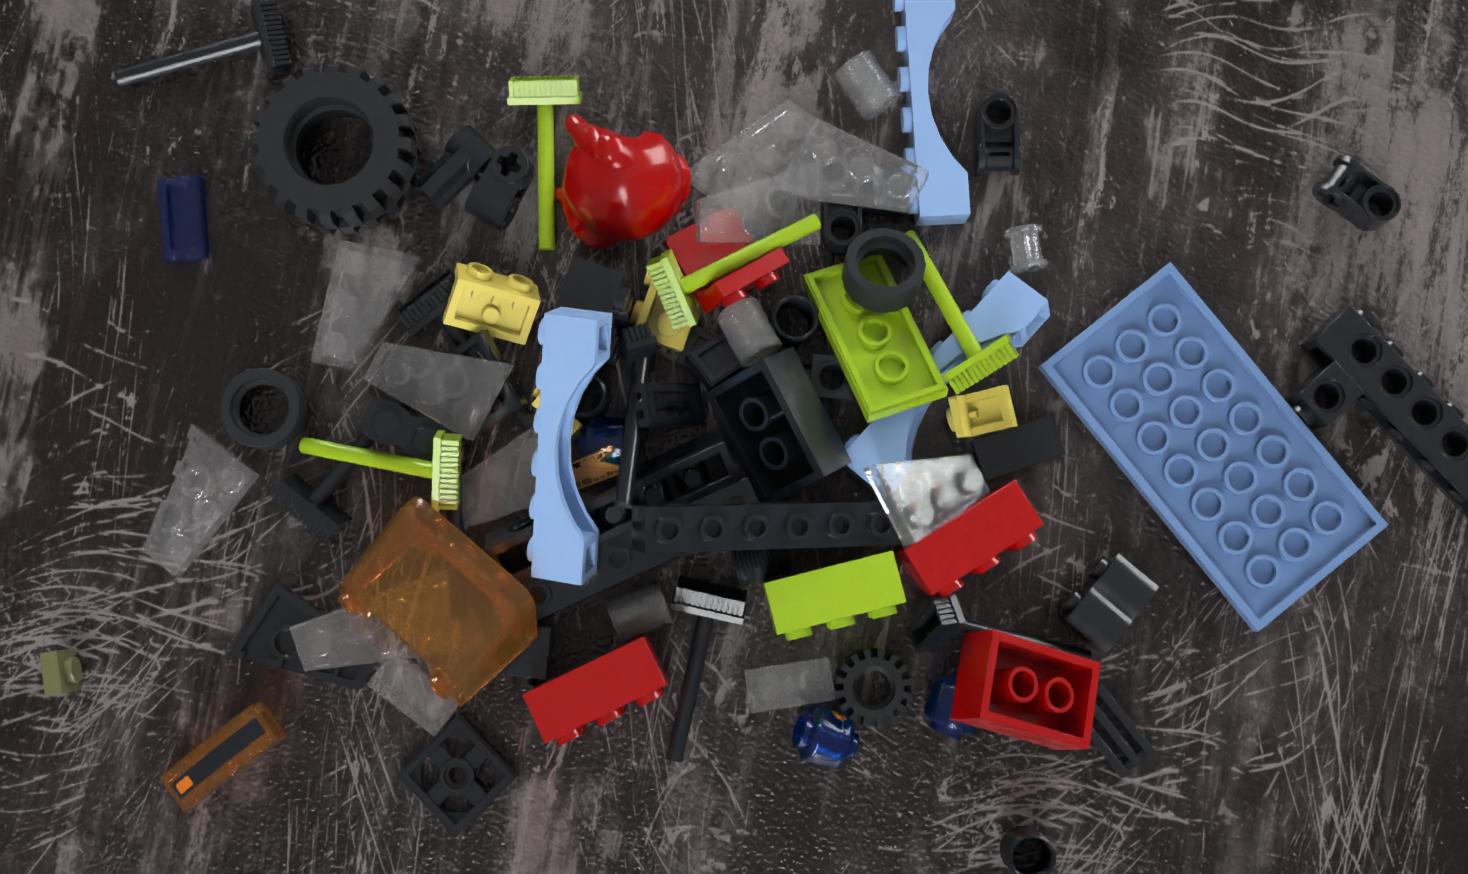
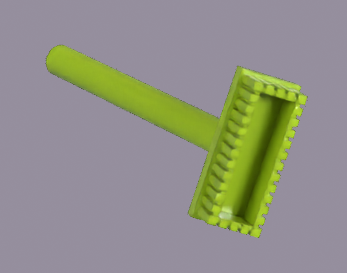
M579 75L574 77H511L508 81L509 96L507 104L537 105L539 250H555L554 105L581 103L582 92H580Z
M813 213L685 277L681 272L672 249L664 251L663 255L650 259L646 269L649 271L648 274L651 276L650 278L657 290V294L660 295L659 298L662 300L661 303L664 305V310H666L673 330L686 325L690 327L697 325L700 313L691 292L756 261L779 247L782 248L821 229V222L818 216Z
M910 230L904 234L914 239L924 254L926 267L923 280L967 357L966 360L942 375L945 382L948 381L958 395L966 390V388L968 389L984 379V377L998 370V368L1016 359L1019 354L1011 343L1012 338L1009 333L987 347L981 348L916 232Z
M437 430L433 438V461L304 437L300 441L299 450L303 454L432 479L431 512H439L440 509L457 510L460 504L462 434L445 433L444 430Z

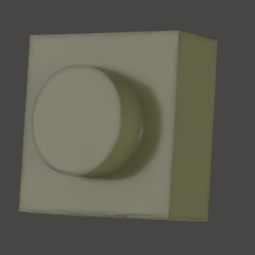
M74 649L39 653L45 696L80 691L79 682L82 678V666L80 660L75 657Z

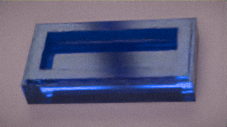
M200 175L157 179L163 260L167 263L210 259L204 179Z

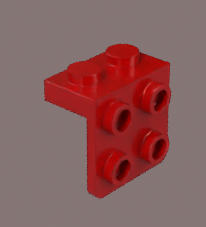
M723 208L669 236L664 243V247L666 250L672 249L681 272L685 277L752 244V241L734 212L729 208ZM779 247L756 261L692 293L705 314L721 305H724L727 310L747 298L746 292L757 287L758 291H762L780 279L777 272L789 262V259L782 248Z

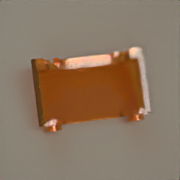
M414 496L400 507L338 584L340 595L337 598L341 606L353 617L357 614L365 618L371 614L377 617L427 663L431 675L427 681L433 691L444 700L450 697L460 707L538 638L536 606L527 589L430 504L418 496Z

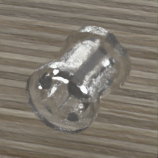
M1040 224L1017 226L1004 232L1005 239L1010 241L1013 264L1010 266V272L1012 274L1030 273L1048 267V260L1042 257L1039 234L1042 233V226Z

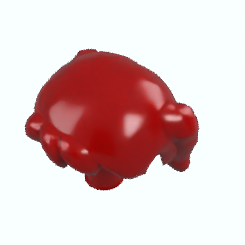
M569 115L566 118V130L570 133L575 144L567 158L563 186L556 189L555 196L561 203L569 227L587 247L603 250L617 242H633L649 237L659 232L672 217L680 213L682 204L690 194L691 170L684 157L676 153L672 145L662 135L643 131L637 138L626 137L608 128H600L594 124H588L579 115Z

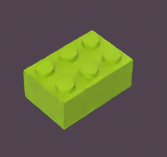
M893 550L763 583L774 631L777 635L785 634L787 641L813 635L811 626L826 623L827 629L830 630L855 624L854 615L866 612L868 617L872 619L898 613L896 605L906 602Z

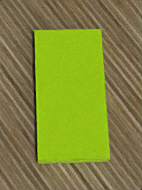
M882 254L871 255L860 261L858 268L865 279L875 285L884 287L897 286ZM844 262L803 275L802 284L810 301L814 303L818 310L819 321L867 423L947 396L949 389L907 306L896 312L879 313L866 310L855 303L844 289L842 280Z

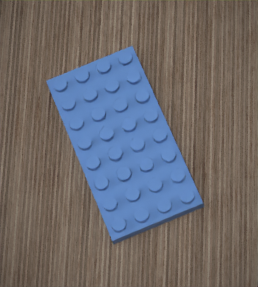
M1171 262L1038 367L1252 631L1259 632L1388 526L1387 522Z

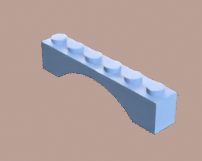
M892 0L893 11L900 12L901 26L895 28L896 52H903L904 67H898L899 92H906L907 107H901L902 133L909 132L910 148H904L905 173H912L913 189H907L906 192L908 214H914L915 226L962 224L966 222L971 214L968 172L956 161L941 139L932 116L928 95L929 65L932 53L938 39L951 22L956 9L955 0Z
M1008 271L1000 280L995 279L986 287L982 294V300L972 311L967 310L962 315L982 349L1007 333L1012 338L1011 343L1013 346L1018 348L1024 346L1050 317L1048 299ZM953 333L944 342L939 341L930 349V353L941 375L967 359ZM932 402L872 421L861 435L855 434L844 445L852 461L844 466L845 470L879 499L885 500L911 472L912 451L918 427Z
M559 307L544 313V318L539 324L538 341L540 345H543L542 363L539 364L536 372V387L540 390V407L535 412L533 422L534 431L538 433V447L533 455L531 464L532 475L536 477V486L529 506V516L531 519H534L533 536L530 538L527 547V558L529 561H532L531 577L583 585L597 572L599 530L587 513L577 490L571 462V435L574 416L583 392L595 373L610 358L612 313Z

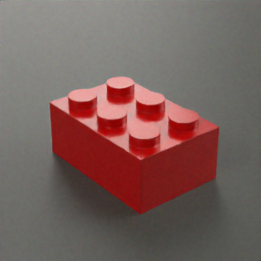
M1013 480L993 489L895 553L922 595H935L936 598L940 596L944 598L964 585L961 577L971 572L972 575L978 573L980 575L997 565L1001 561L997 554L1006 549L1007 552L1012 550L1018 551L1038 538L1034 531L1043 526L1044 523L1016 480Z
M994 629L964 633L950 720L1055 750L1089 749L1101 663Z
M646 634L522 695L544 743L556 739L560 746L583 735V732L587 731L585 724L595 719L598 725L602 726L622 716L626 712L624 705L634 700L641 707L660 698L665 693L663 686L667 685L670 679L649 634Z

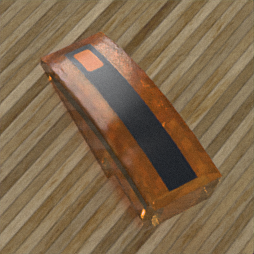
M263 701L254 703L194 748L160 779L183 812L186 813L257 761L258 757L286 738L287 735Z

